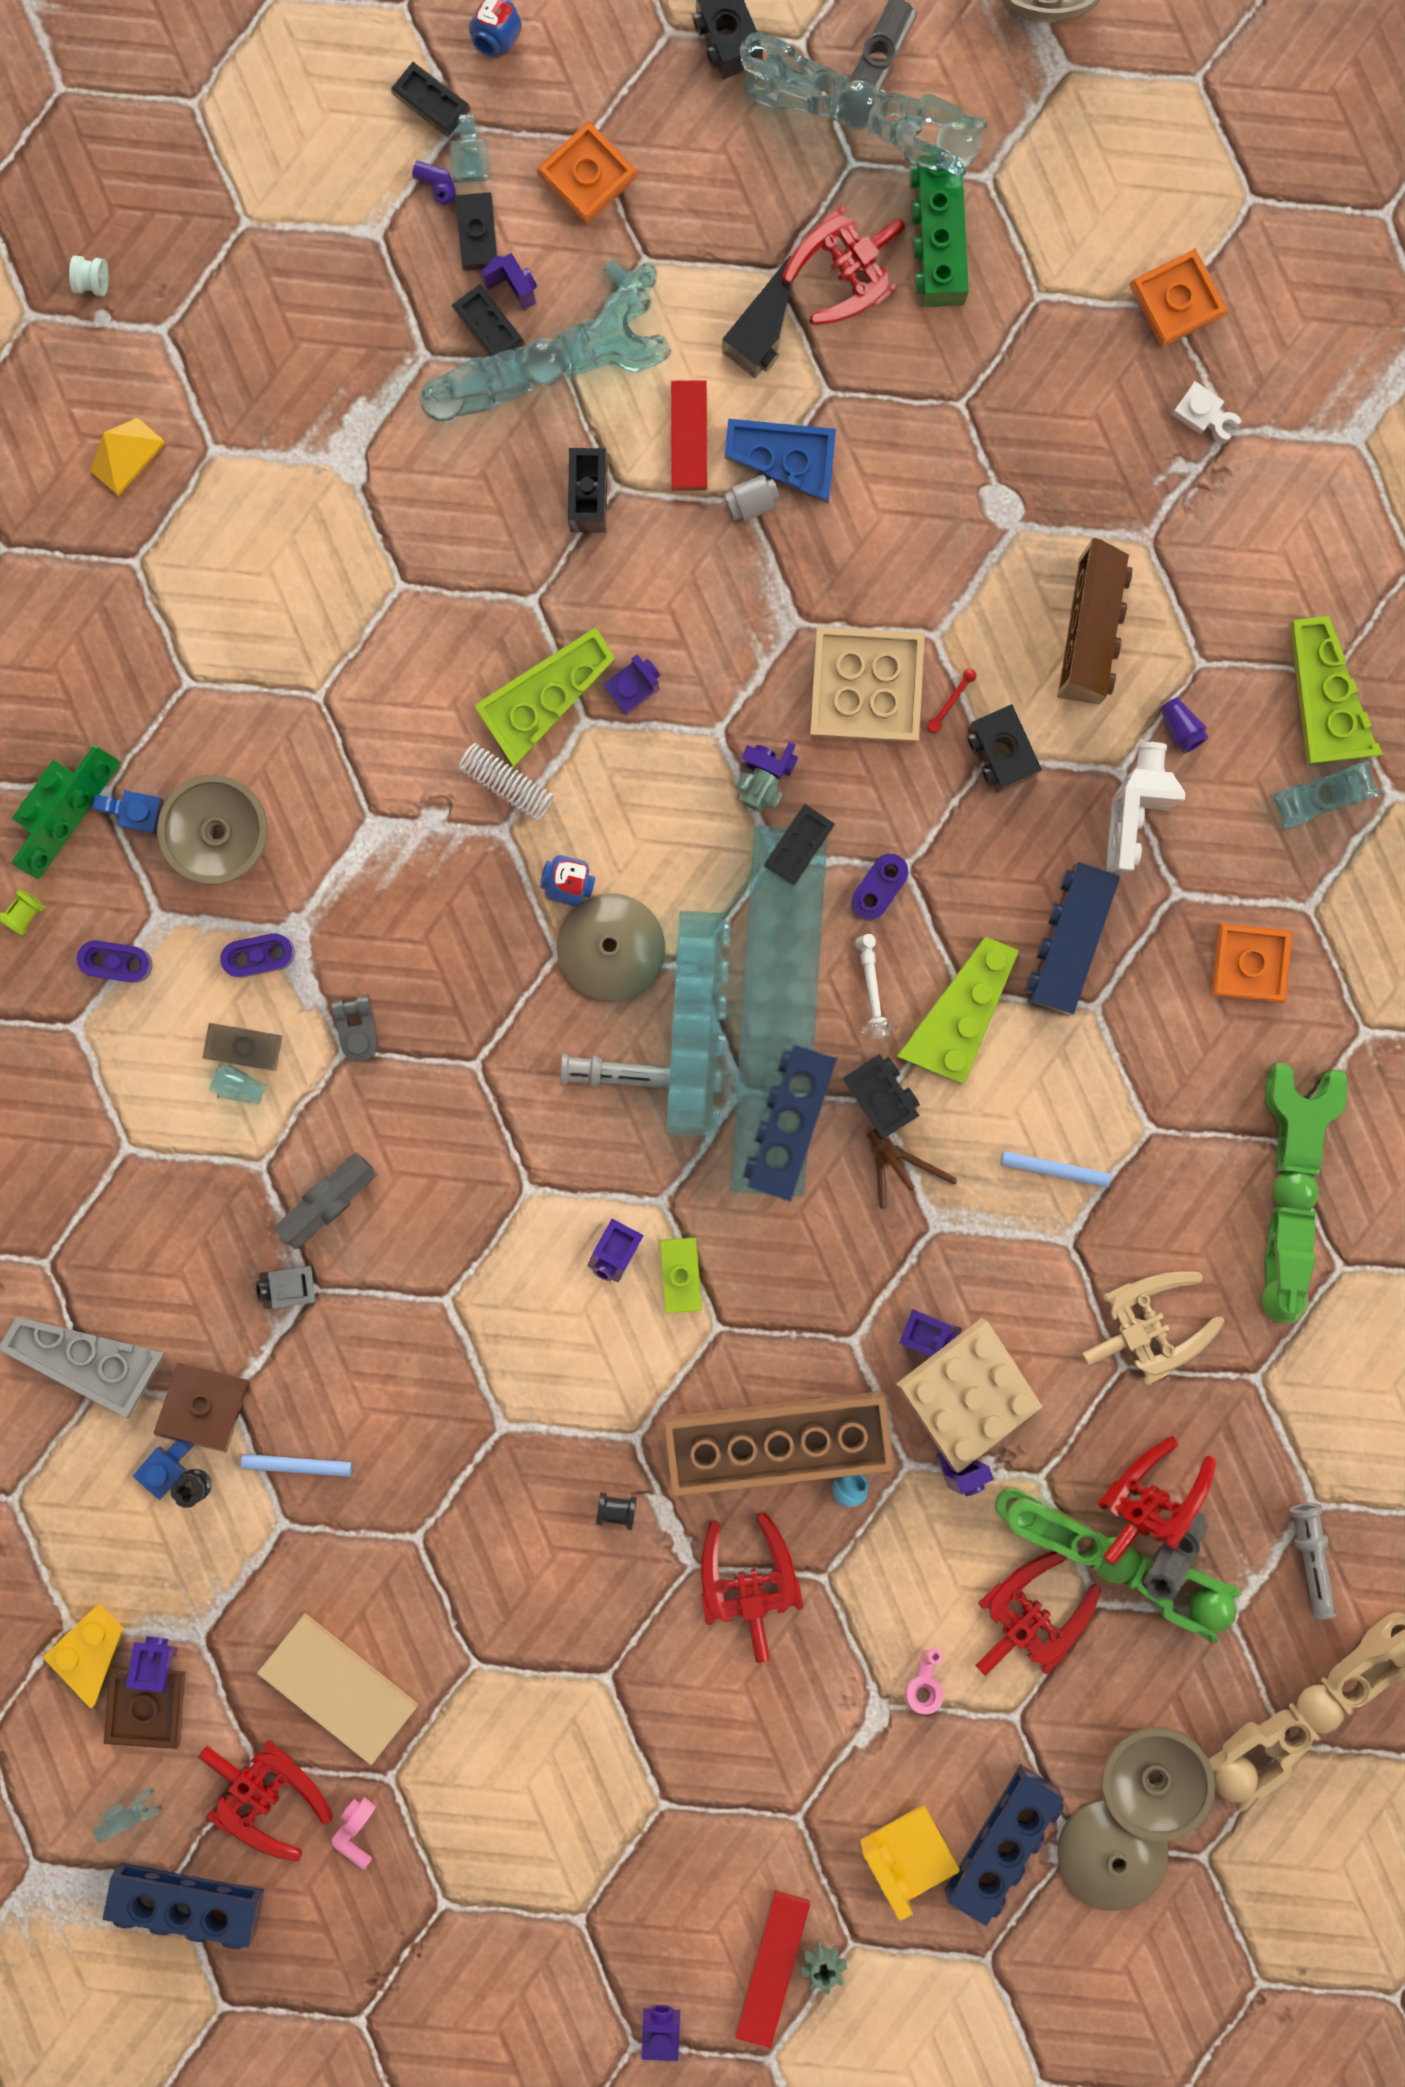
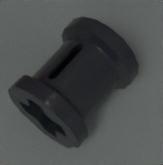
M191 1469L173 1482L171 1497L178 1506L191 1508L210 1494L212 1480L204 1470ZM192 1481V1488L198 1489V1492L194 1495H191L190 1488L185 1487V1484Z
M601 1492L596 1525L601 1526L605 1522L625 1525L626 1529L632 1530L637 1497H631L629 1500L607 1497L606 1493Z

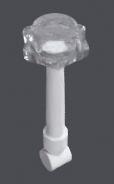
M866 934L856 939V947L862 952L860 954L861 964L864 965L872 1018L861 1028V1034H869V1040H879L891 1037L890 1030L897 1029V1026L894 1022H890L887 1018L881 1016L874 965L876 959L875 953L872 952V947L875 946L876 940L872 934Z

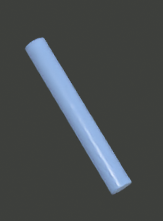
M1003 1151L1001 1157V1165L1097 1186L1108 1188L1111 1179L1110 1173Z
M243 1454L241 1469L351 1477L352 1462Z

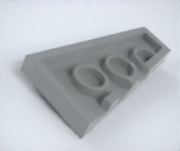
M20 1317L15 1318L0 1344L1 1352L125 1418L131 1416L166 1354Z

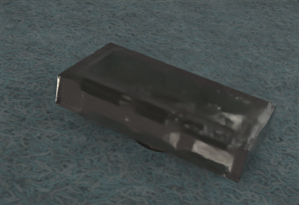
M209 1023L202 1058L276 1071L283 1036Z

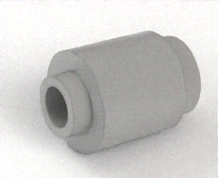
M764 474L732 487V491L725 493V498L734 521L742 518L744 521L775 510V501L780 500L774 480L770 479L767 481Z

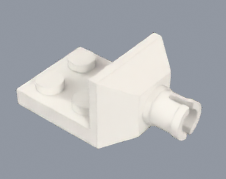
M1157 742L1139 743L1137 747V767L1126 777L1112 797L1105 870L1107 872L1122 877L1134 870V865H1139L1142 848L1141 843H1136L1137 828L1141 829L1143 827L1145 809L1169 811L1185 800V791L1173 773L1165 772L1166 744Z

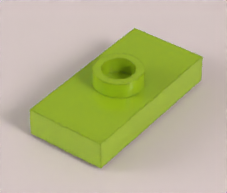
M696 1237L660 1240L665 1313L702 1311Z

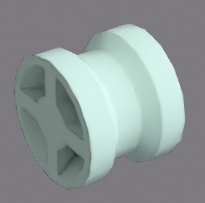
M83 256L72 257L69 268V281L73 293L83 294L85 291H92L97 296H105L109 283V271L105 259L95 258L93 261H86Z

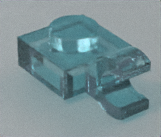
M474 114L459 115L461 141H450L454 183L490 181L486 139L477 140Z
M153 1787L143 1789L136 1796L133 1804L123 1808L122 1804H117L101 1814L102 1820L92 1830L98 1844L131 1829L140 1821L151 1820L162 1810L161 1805L152 1809L144 1805V1799L153 1794Z

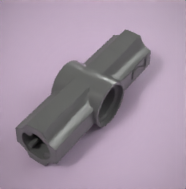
M889 0L872 36L864 44L863 54L840 99L841 103L858 115L864 114L868 116L886 78L893 71L895 60L918 15V11L910 3L904 0ZM875 52H882L888 58L883 62H876L870 56Z
M355 1152L328 1178H322L303 1195V1201L274 1227L287 1244L294 1249H298L324 1224L328 1225L351 1204L349 1201L378 1174L358 1152Z
M1201 1512L1197 1513L1191 1522V1528L1179 1542L1176 1549H1171L1167 1541H1164L1153 1556V1564L1144 1583L1147 1585L1148 1594L1158 1601L1162 1599L1172 1601L1175 1598L1191 1563L1200 1552L1201 1541L1208 1529L1204 1519L1205 1515Z

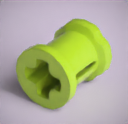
M18 888L15 900L5 912H0V921L14 932L24 936L27 932V925L39 911L43 912L46 906L24 889Z

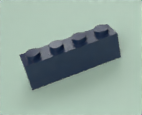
M1080 862L1072 866L1071 870H1065L1059 889L1064 891L1060 904L1054 903L1048 918V924L1053 925L1048 938H1042L1037 950L1036 958L1041 959L1037 973H1030L1024 992L1029 993L1028 1003L1066 1016L1074 1015L1120 876Z

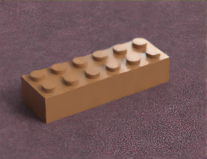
M882 1391L665 1416L664 1420L673 1497L894 1471L886 1397Z

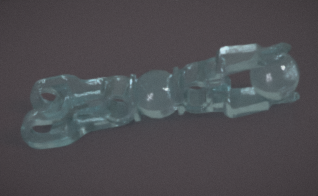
M752 33L741 44V62L744 69L749 72L745 80L748 96L758 103L773 109L793 107L819 117H832V120L836 122L839 118L842 124L853 130L869 128L870 135L874 136L877 133L885 142L904 150V157L908 162L934 170L944 168L957 176L966 175L964 167L972 164L981 151L982 137L980 131L987 128V123L984 119L963 114L959 106L933 94H924L920 99L893 92L886 93L884 89H880L878 93L876 88L867 81L855 80L848 83V76L843 74L840 77L833 69L804 58L785 41L763 33ZM761 48L766 50L768 59L764 61L750 56V53L754 49ZM761 79L768 87L758 88L755 84ZM824 90L832 91L829 95H819ZM889 115H897L899 117L892 121L884 119ZM926 122L943 125L937 134L936 146L915 137L921 133L922 127Z
M633 286L611 294L606 300L599 317L568 328L561 333L554 334V341L547 338L536 339L527 345L524 352H522L521 347H518L514 350H507L485 358L476 357L447 372L445 375L433 376L425 382L419 396L420 406L428 418L440 423L451 422L457 417L490 411L496 408L498 404L534 390V384L539 386L553 385L561 379L564 373L568 378L572 375L582 374L608 364H616L625 370L640 372L667 360L672 349L665 336L658 334L641 337L633 333L628 326L630 321L646 313L651 302L650 293L645 286Z

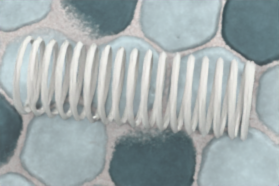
M477 742L473 743L460 760L458 770H463L464 774L468 773V777L477 780L478 784L482 783L483 787L487 786L488 790L492 789V793H496L497 796L506 799L507 803L511 802L512 806L516 805V809L521 808V812L525 811L526 815L530 814L531 819L535 818V821H538L550 806L554 794L549 792L543 800L547 789H544L540 794L542 786H539L535 791L537 783H534L531 787L532 779L527 784V776L521 781L523 773L518 775V770H516L512 774L513 767H510L507 771L509 764H505L503 767L504 760L499 762V757L494 759V754L489 757V751L485 752V748L480 749V744L477 745ZM474 747V749H473L472 752L470 753L469 757L467 758L466 762H465L464 765L461 767L462 762L464 761L465 757L467 756V754L469 753V751ZM471 763L469 769L465 772L466 767ZM476 766L474 772L470 775L471 770ZM481 769L479 775L475 778L476 773ZM487 770V772H486L484 778L480 781L481 776H482V775L485 773V771ZM490 776L489 781L485 784V780ZM496 777V779H495L493 785H492L491 787H489V786H490V783H491V782L494 780V778ZM501 780V782H500L498 788L494 791L495 786H496V785L499 783V781ZM506 783L503 791L499 794L500 789ZM511 786L508 794L504 797L505 792ZM517 787L513 797L509 800V796ZM520 793L518 800L514 802L515 797ZM527 793V795L525 796V798H524L522 804L518 806L520 800H521V799L524 797V795ZM532 796V798L530 799V801H529L527 807H525V808L523 809L525 803H526V802L529 800V798ZM536 800V802H535L533 808L528 812L529 807H530V806L533 804V802ZM541 803V805H540L538 811L533 815L534 810H535V809L538 807V805Z

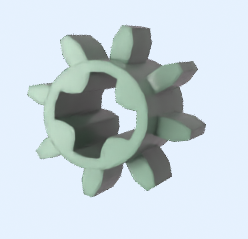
M755 768L753 774L743 772L735 786L742 793L738 800L759 813H762L765 807L775 809L783 794L777 788L779 779L760 768Z
M820 1941L817 1945L818 1948L812 1952L804 1951V1957L808 1964L801 1966L802 1977L811 1976L809 1981L811 1991L818 1987L824 1989L828 1995L830 1994V1988L836 1984L843 1986V1976L839 1972L845 1971L847 1965L846 1959H837L839 1954L838 1946L834 1945L830 1949L823 1947ZM827 1964L828 1970L821 1971L820 1965Z

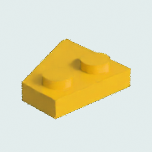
M99 1603L43 1656V1659L90 1709L100 1699L103 1683L109 1674L114 1661L115 1650L120 1644L125 1629Z

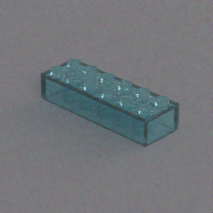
M679 912L666 1134L711 1136V1129H719L720 1107H713V1093H721L722 1070H715L716 1056H723L724 1033H717L718 1020H725L727 996H719L720 984H727L729 959L721 958L722 947L729 948L731 923L724 922V913Z

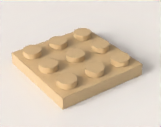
M816 627L810 737L918 743L925 633Z
M983 1318L979 1319L896 1383L951 1469L956 1473L966 1468L1043 1407L989 1322Z

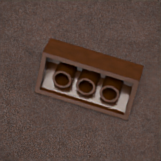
M1098 538L1091 539L1079 558L1057 698L1101 704L1107 695H1112L1116 674L1110 672L1112 660L1118 659L1121 648V638L1116 637L1118 624H1123L1127 610V603L1122 602L1123 590L1128 589L1130 586L1133 568L1127 566L1129 554Z

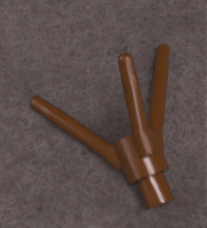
M873 1129L866 1135L873 1145L871 1150L876 1156L879 1207L881 1209L887 1207L885 1168L891 1165L909 1191L915 1190L911 1179L897 1161L900 1158L951 1184L957 1183V1178L907 1153L899 1146L894 1145L890 1138L881 1139L876 1129Z

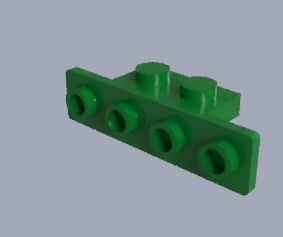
M97 745L91 747L74 773L53 759L12 817L31 834L11 863L32 877L40 879L94 803L95 794L100 795L121 762Z

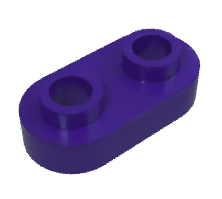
M885 854L875 861L851 898V907L857 917L862 920L871 921L879 918L886 911L908 878V866L902 857L896 854ZM888 865L894 866L897 870L896 877L888 878L884 874V868ZM866 895H872L876 898L877 903L875 907L868 908L864 905L863 899Z
M271 933L229 943L222 950L220 962L224 971L229 975L237 978H246L287 968L294 960L295 948L287 937ZM276 946H280L283 950L282 956L278 959H274L271 955L272 949ZM244 953L247 956V963L239 967L236 963V958L239 954Z
M93 940L82 945L77 953V964L80 970L86 975L97 978L139 983L148 978L153 967L151 956L147 951L130 945ZM98 953H102L104 956V962L100 966H96L94 963V957ZM137 958L140 962V967L137 971L132 972L129 964L133 959Z

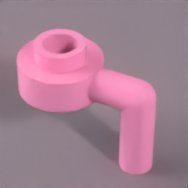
M938 1649L924 1650L921 1653L919 1674L911 1679L905 1687V1702L915 1713L931 1714L942 1704L943 1690L940 1684L933 1678L934 1665L941 1663L943 1660V1654ZM919 1688H924L927 1691L928 1696L924 1702H919L916 1698V1692Z
M365 1797L360 1802L355 1799L350 1802L340 1816L345 1822L331 1841L332 1846L362 1870L367 1867L372 1857L350 1841V1839L359 1832L376 1808Z

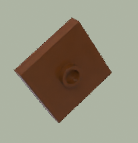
M177 1363L154 1430L155 1436L227 1453L247 1391L248 1380Z
M112 1667L109 1670L104 1744L177 1749L180 1746L185 1671H169L166 1693L127 1689L126 1683L129 1668Z

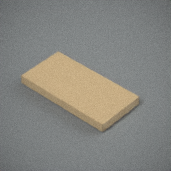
M304 1613L257 1673L370 1765L374 1763L418 1706L416 1701L306 1613Z

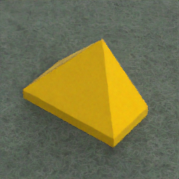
M135 418L103 433L90 472L119 496L166 442L140 419Z

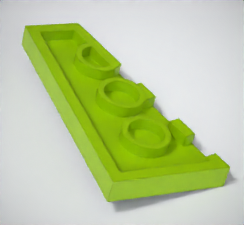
M1323 616L1291 621L1289 625L1307 765L1382 756L1379 743H1375L1370 730L1372 725L1367 712H1363L1356 694L1358 689L1353 678H1350L1344 663L1346 658L1330 617Z
M595 627L474 705L513 767L612 663L615 656Z
M984 937L896 1057L962 1085L965 1084L1019 950Z

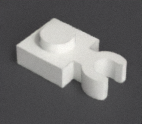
M1196 381L1172 413V416L1200 435L1208 427L1212 430L1214 439L1222 444H1226L1231 437L1222 429V424H1229L1236 429L1241 423V419L1236 414L1221 412L1219 409L1225 401Z

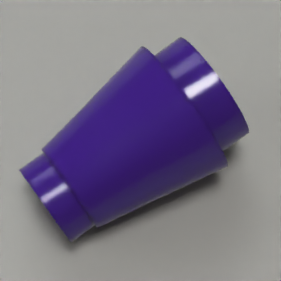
M1179 697L1173 698L1160 708L1175 748H1180L1185 754L1208 740L1209 737L1205 732L1207 727L1181 702Z

